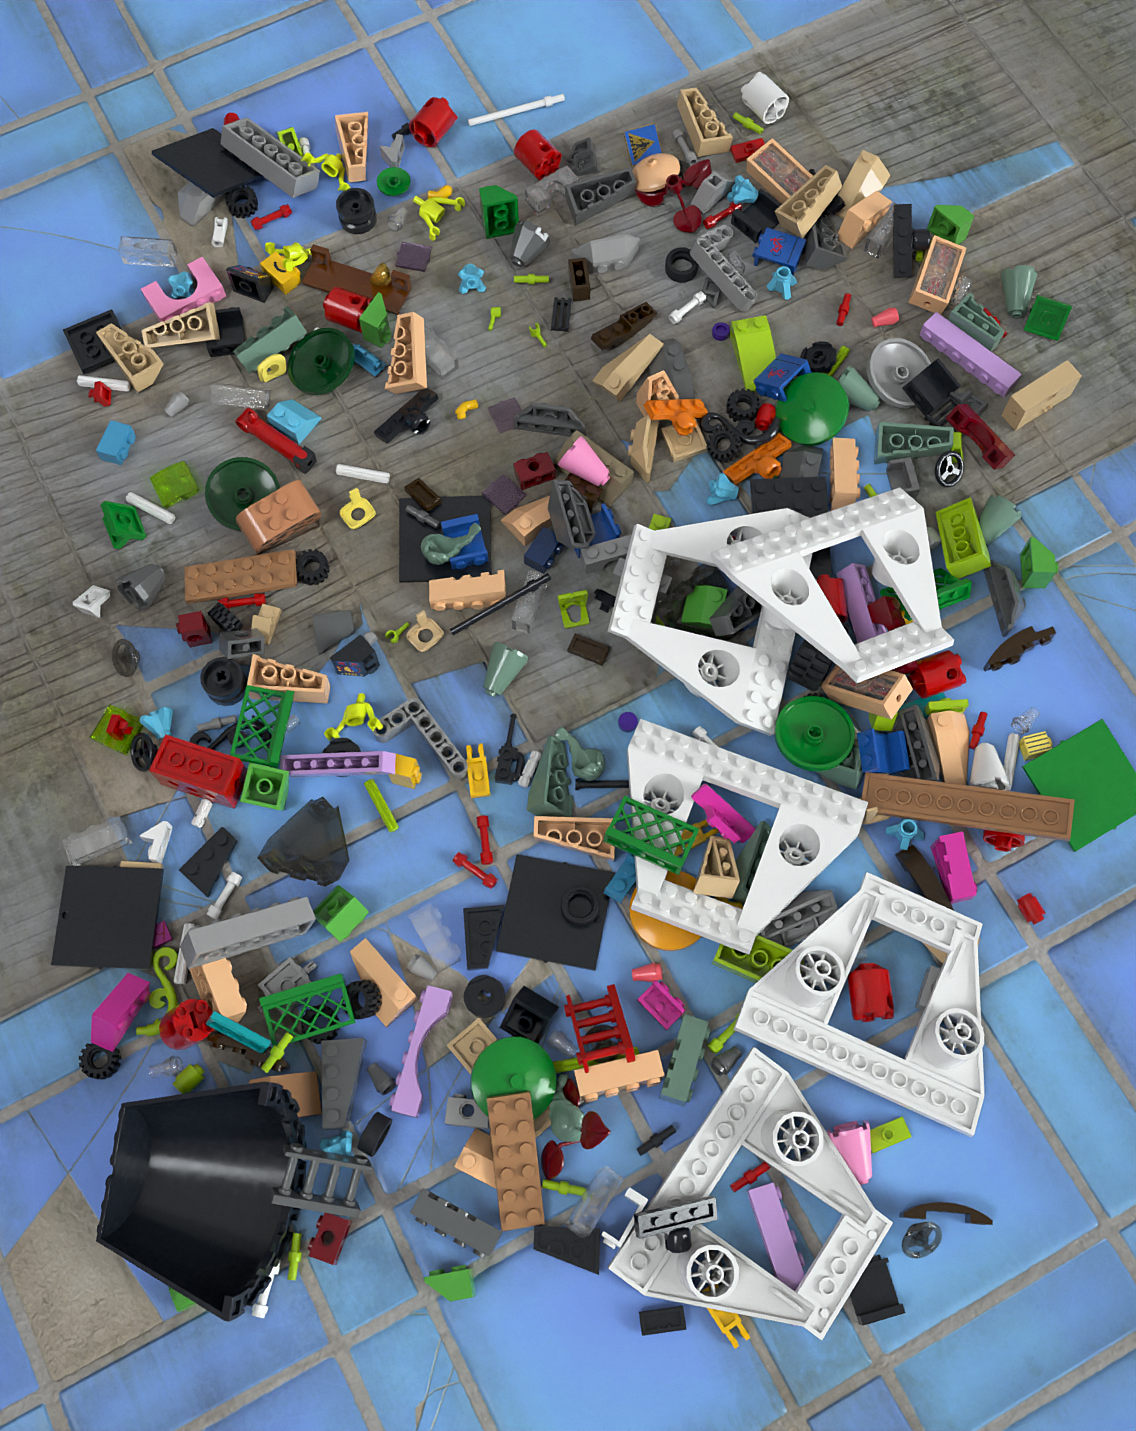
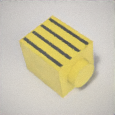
M1046 731L1021 738L1019 748L1024 761L1035 759L1052 749V741L1047 736Z

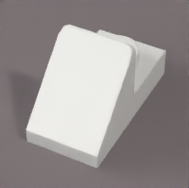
M93 585L73 601V606L84 614L100 618V605L110 598V590Z
M167 821L159 823L139 836L143 841L153 843L148 849V859L153 863L162 864L173 828Z

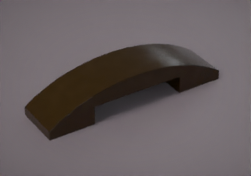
M914 845L909 846L907 850H901L895 854L904 871H908L924 898L954 911L934 871Z
M935 1202L920 1204L899 1213V1218L921 1220L926 1219V1211L965 1214V1223L993 1225V1220L980 1211L956 1203Z

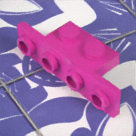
M703 784L691 795L692 799L705 810L707 823L712 828H718L719 833L726 840L729 838L734 844L738 840L744 843L754 833L756 828L707 784Z

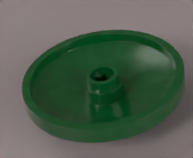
M320 328L308 333L295 345L290 354L287 368L291 382L301 392L308 395H323L333 391L346 380L353 368L355 360L353 344L343 332L334 328Z
M248 457L231 458L220 463L209 475L205 486L206 504L212 516L221 525L231 530L241 531L236 523L237 515L280 489V485L273 471L264 463Z

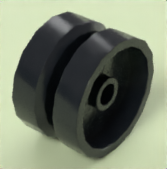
M350 188L338 196L336 209L339 215V222L345 231L351 234H364L375 226L377 215L374 199L368 191L361 188Z
M226 657L215 658L203 667L200 675L203 689L217 705H234L244 698L248 679L239 663L235 660L227 659Z

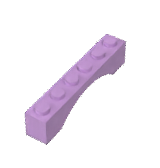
M427 985V989L421 993L420 1002L422 1006L420 1011H416L414 1023H416L415 1030L409 1034L408 1043H410L408 1052H404L402 1058L404 1068L402 1073L399 1072L397 1075L396 1085H398L396 1094H392L389 1106H392L391 1111L417 1119L419 1117L424 1099L418 1080L419 1053L431 1029L448 1015L453 998L452 991Z

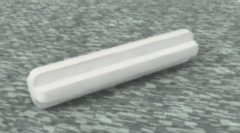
M79 375L77 379L78 385L94 388V382L97 381L103 382L111 390L130 391L131 387L130 382L126 380Z
M338 464L336 467L337 475L381 483H388L390 475L387 472Z
M129 492L126 496L128 503L168 524H172L176 518L173 513L132 492Z
M1010 733L1008 736L1003 765L1010 788L1013 784L1020 735Z
M184 924L181 943L187 931L195 926L194 924ZM179 948L174 983L183 985L186 983L188 968L181 948Z

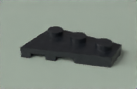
M222 826L179 871L206 897H209L215 881L217 882L224 864L227 863L238 841Z
M504 905L463 908L468 971L489 968Z
M534 1226V1250L599 1275L600 1228Z

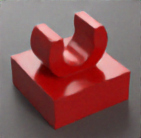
M97 381L94 382V389L89 390L88 397H93L94 402H99L104 407L111 404L112 390L103 382Z
M112 714L106 733L115 740L123 741L125 734L131 735L133 727L128 726L129 723L120 715Z

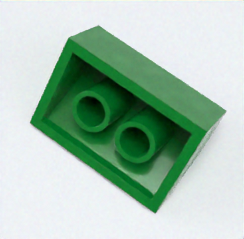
M497 185L479 188L481 218L486 239L514 234L515 226L519 221L517 195Z

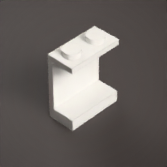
M630 1187L624 1195L626 1199L638 1206L635 1213L642 1212L648 1201L647 1198ZM634 1215L619 1241L603 1231L601 1235L604 1237L603 1243L612 1249H615L616 1246L621 1248L634 1225Z

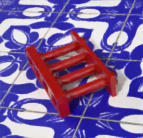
M615 984L607 986L608 994L604 995V998L572 1005L570 995H566L567 1004L564 1005L566 1018L571 1017L579 1052L576 1053L579 1066L583 1065L585 1073H589L587 1061L615 1054L625 1055L627 1063L636 1061L633 1044ZM603 1006L611 1007L612 1009L609 1010V1013L576 1020L575 1013ZM610 1021L611 1023H616V1026H613L614 1029L585 1036L580 1035L579 1029ZM614 1037L621 1040V1042H618V1045L586 1053L583 1047L585 1044Z

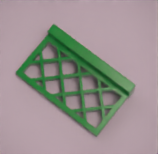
M942 568L933 570L935 583H941L935 584L939 610L970 598L972 581L967 578L959 580ZM891 587L881 589V596L897 598L900 603V609L905 612L904 618L911 621L912 618L898 595L891 594L896 593L895 590Z
M250 685L246 686L230 756L240 758L241 761L278 769L293 704L294 691L286 690L285 693ZM249 693H258L261 699L252 703ZM272 696L281 698L280 703L273 707L267 700ZM265 702L269 709L260 714L255 706ZM252 708L257 716L248 721L244 714ZM272 712L276 717V721L268 725L263 717ZM260 719L265 727L256 732L251 724ZM248 726L253 734L244 739L240 730ZM268 730L272 738L263 742L259 734ZM256 737L261 745L252 750L247 741ZM242 744L249 751L244 755L235 754L236 748ZM264 748L268 753L267 760L258 758L255 752Z
M624 796L610 826L605 832L603 842L679 875L699 832V828ZM627 803L634 806L636 812L626 815L623 808ZM642 814H652L655 821L644 823ZM638 816L641 825L631 828L628 819ZM625 821L628 829L620 831L615 829L614 826L617 822ZM668 821L674 829L664 832L660 823ZM657 824L660 833L650 836L647 827ZM643 829L647 838L637 839L633 832ZM686 829L693 833L691 838L682 840L679 831ZM676 833L679 842L669 845L666 836ZM662 837L666 846L661 848L655 847L652 840ZM681 846L684 852L682 858L673 855L671 848Z
M340 973L259 998L273 1047L279 1043L275 1036L279 1027L287 1030L290 1035L294 1034L297 1036L293 1037L290 1043L356 1023L344 974ZM341 988L343 997L340 1003L331 1000L329 997L333 990ZM316 995L324 998L319 1010L309 1005L312 997ZM308 998V1000L306 1001V1003L303 1002V1001H301V1000H303V999ZM296 1001L304 1005L299 1016L288 1011L292 1003ZM327 1001L337 1005L332 1017L321 1012ZM307 1007L317 1012L312 1023L301 1018ZM340 1007L348 1011L350 1020L341 1023L334 1019ZM279 1008L284 1011L278 1022L271 1019L270 1009ZM287 1013L297 1018L291 1030L281 1025ZM320 1014L330 1019L326 1028L320 1029L314 1025ZM299 1021L310 1025L307 1032L303 1035L294 1032ZM333 1021L336 1022V1023H338V1024H335V1025L330 1026ZM312 1027L317 1029L316 1031L310 1032Z

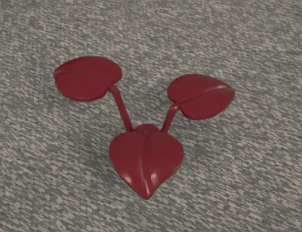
M709 159L692 165L685 171L684 180L676 174L668 176L667 184L662 189L651 192H642L635 189L639 200L650 207L662 204L664 201L663 195L668 193V189L672 194H677L683 210L678 211L674 215V226L681 232L693 233L700 227L702 215L700 209L695 205L685 207L680 195L683 187L682 184L688 187L692 185L695 189H699L703 180L712 173L711 162Z
M568 1078L563 1088L565 1098L573 1105L579 1107V1091L573 1080ZM589 1111L583 1117L582 1133L579 1141L561 1142L557 1145L554 1140H550L544 1146L541 1155V1166L547 1180L557 1177L562 1171L564 1154L561 1148L563 1146L581 1143L584 1149H593L611 1133L596 1112Z

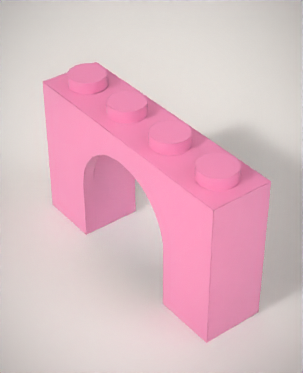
M203 257L187 264L193 279L197 283L195 292L188 298L181 300L169 298L165 295L157 281L141 288L145 300L160 322L188 312L208 302H218L226 297L222 284Z

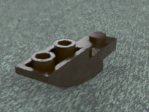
M644 302L620 315L618 321L592 334L591 340L602 351L611 346L616 348L641 331L658 313L647 302Z
M1030 626L1014 634L996 649L984 666V671H996L1008 663L1010 665L1016 664L1020 661L1022 655L1032 650L1034 646L1049 644L1056 634L1054 627L1035 632L1033 627Z
M210 1033L207 1037V1041L212 1044V1048L224 1050L225 1047L233 1048L232 1052L242 1055L247 1051L245 1059L251 1061L250 1065L262 1067L271 1054L269 1053L272 1049L271 1046L260 1054L227 1036ZM282 1056L280 1060L277 1059L271 1070L283 1072V1069L290 1070L291 1065Z

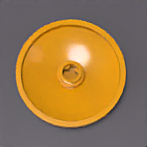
M668 871L664 880L694 891L697 879L683 871L679 875ZM636 886L630 900L629 915L635 932L645 943L663 951H678L690 947L702 937L632 910L631 906L637 893Z

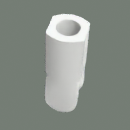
M215 217L211 241L214 247H223L228 227V219L226 217L224 219Z

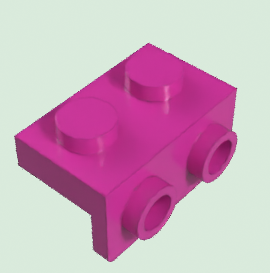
M655 980L637 1001L667 1031L684 1014L685 1009L683 1007L685 1005L678 997L673 998L668 993L670 990L663 982L658 983Z

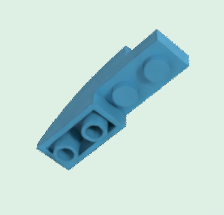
M628 853L625 861L604 890V894L620 904L636 884L634 855Z

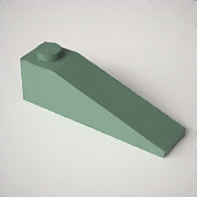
M552 735L548 736L528 794L527 811L536 816L572 817L573 796H569L568 786L571 785L570 778H567L566 775L568 762L565 743Z
M854 742L852 750L844 762L833 769L817 771V773L839 785L857 789L865 773L862 771L858 742Z
M764 820L760 821L735 861L740 882L731 899L743 905L745 904L772 829Z

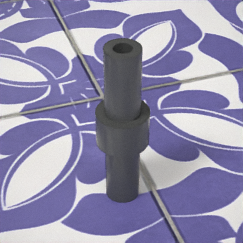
M411 505L406 507L405 511L417 517L418 521L426 522L435 528H439L441 522L430 517L429 513L423 510L420 511Z

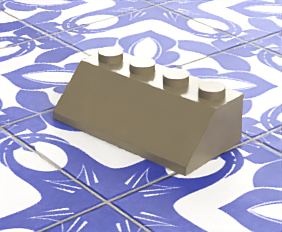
M576 430L564 443L553 465L568 476L570 472L561 468L558 463L573 446L574 442L582 436L610 472L608 474L610 478L605 485L600 484L597 486L602 489L599 500L610 507L633 483L634 471Z

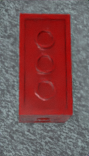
M166 734L149 769L151 774L163 786L207 799L235 809L242 793L248 771L240 758Z

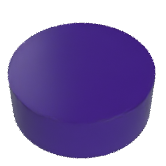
M720 322L713 326L712 336L714 339L724 341L729 337L730 328L726 323Z
M625 712L620 715L618 726L623 732H633L637 728L638 719L635 714Z

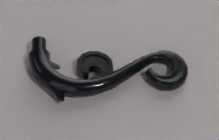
M713 412L704 415L700 424L704 432L713 433L714 429L718 431L720 424L710 426L709 421L717 419L728 429L729 427L733 429L740 437V442L755 445L754 449H757L776 436L781 420L775 417L768 429L763 430V434L758 436H747L754 432L755 426L752 421L741 420L735 429L724 417Z
M260 720L251 724L256 731L265 727ZM237 723L228 727L207 748L214 750L227 738L232 745ZM268 730L259 734L263 742L272 738ZM197 732L190 738L189 742L198 745L201 740H207L210 743L212 739L204 732ZM240 732L244 739L248 737L245 732Z

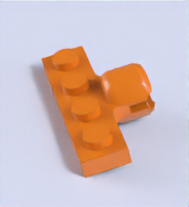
M701 399L646 401L643 405L651 420H671L676 433L680 436L689 435L693 432V427H697L694 418H703L704 415L708 414Z
M778 433L771 441L759 446L728 467L723 473L734 485H737L753 473L759 474L764 479H772L775 475L778 477L781 473V463L775 458L792 447L791 441Z

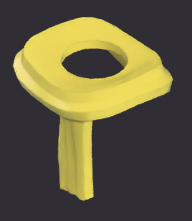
M281 354L271 355L258 365L257 371L261 382H268L285 374L287 366L284 356Z
M358 488L349 491L351 502L340 510L341 518L353 530L370 521L376 514L372 505L360 496ZM356 508H361L365 511V517L361 520H354L351 517L352 511Z

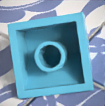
M293 399L278 402L267 415L272 427L297 444H300L321 420L319 415Z

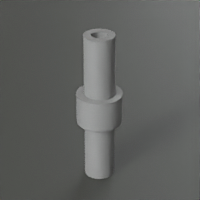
M236 715L221 719L220 717L213 718L209 722L198 724L197 730L202 732L213 728L214 730L221 729L224 725L236 723Z

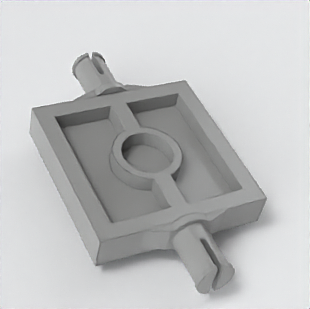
M289 957L261 981L258 986L262 989L265 996L308 984L311 983L308 974L318 966L311 960L302 968ZM298 1001L293 1002L288 1011H293L301 1003ZM261 1005L257 1006L258 1010L263 1014V1007Z

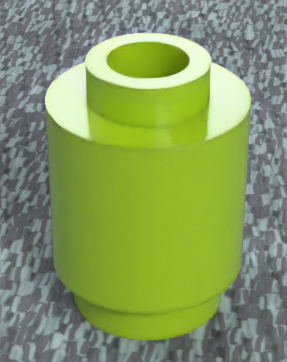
M190 1063L175 1077L176 1080L172 1084L181 1094L190 1093L205 1079L203 1076L205 1071L197 1063L195 1065Z

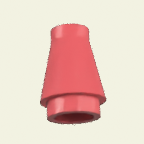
M889 307L876 316L871 317L872 325L874 328L894 325L895 322L899 321L897 309Z
M653 962L632 969L633 981L654 982L656 980L658 982V980H663L661 963L656 964Z

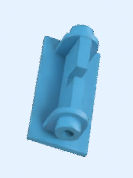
M353 344L355 351L354 362L374 377L387 366L385 362L361 345Z

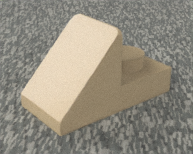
M262 604L258 616L253 615L251 629L256 628L265 636V644L269 645L282 611L280 608Z

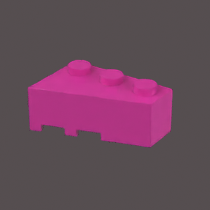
M963 831L939 836L930 848L942 887L951 904L973 899L977 893V886L975 881H973Z
M130 973L124 976L92 1014L91 1043L111 1052L115 1050L143 1004L149 1000L151 992H149L150 982Z

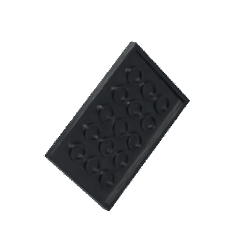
M826 476L750 480L752 514L788 508L812 518L828 512ZM830 547L812 553L809 570L815 580L823 574H827L829 578H832Z

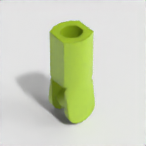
M953 432V445L950 450L958 452L963 459L961 432ZM951 456L952 464L958 463L956 458Z

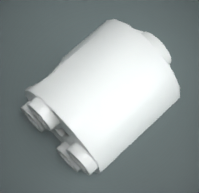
M758 72L741 89L743 103L765 124L773 123L784 115L789 103V97L765 74Z

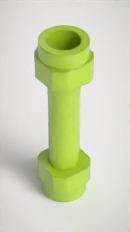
M739 1013L734 1017L735 1020L726 1030L707 1045L714 1054H717L724 1047L723 1044L736 1032L733 1029Z

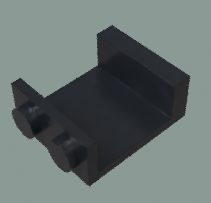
M759 189L757 200L743 212L738 208L732 212L731 224L756 244L760 234H764L767 227L774 229L779 224L775 210L782 204L772 198L769 193Z
M240 307L215 309L220 340L206 341L210 357L235 355L233 351L245 342L244 322Z
M937 358L902 389L925 416L961 385L940 359Z
M880 1254L874 1255L850 1293L858 1323L862 1326L906 1313L903 1304L898 1301L886 1264L889 1262L888 1257L881 1258Z

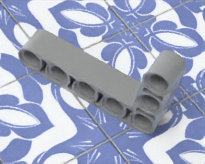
M721 225L698 237L690 250V255L736 308L742 312H747L757 299V294L719 252L726 247L733 236V230L729 226Z
M411 698L379 719L383 725L382 729L387 731L384 734H378L379 729L375 728L373 734L378 742L386 743L414 725L454 779L464 780L468 776V766L465 759L419 699ZM413 707L419 708L417 712H410V709ZM397 718L403 719L400 723H394V720ZM423 722H430V725L427 727L421 726ZM436 736L441 737V740L438 742L432 741ZM446 751L453 752L450 757L443 756ZM458 766L464 767V770L461 772L454 771Z

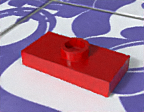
M763 138L731 146L730 151L735 163L746 161L765 143Z

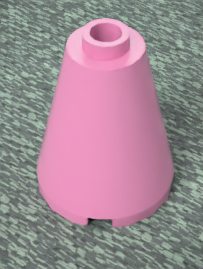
M582 436L574 442L573 446L558 463L561 468L596 486L600 484L604 486L610 478L608 476L609 470Z
M862 1120L864 1125H858L857 1121H852L834 1126L833 1132L830 1129L827 1130L829 1138L860 1185L868 1183L872 1177L869 1121Z

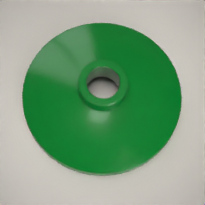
M390 167L383 170L378 175L376 181L380 192L388 196H398L405 193L411 184L409 174L404 169L398 167Z

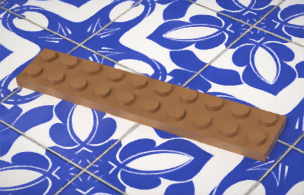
M865 773L861 800L868 802L866 810L873 807L878 808L877 815L1062 841H1070L1075 802L1073 799L876 773Z

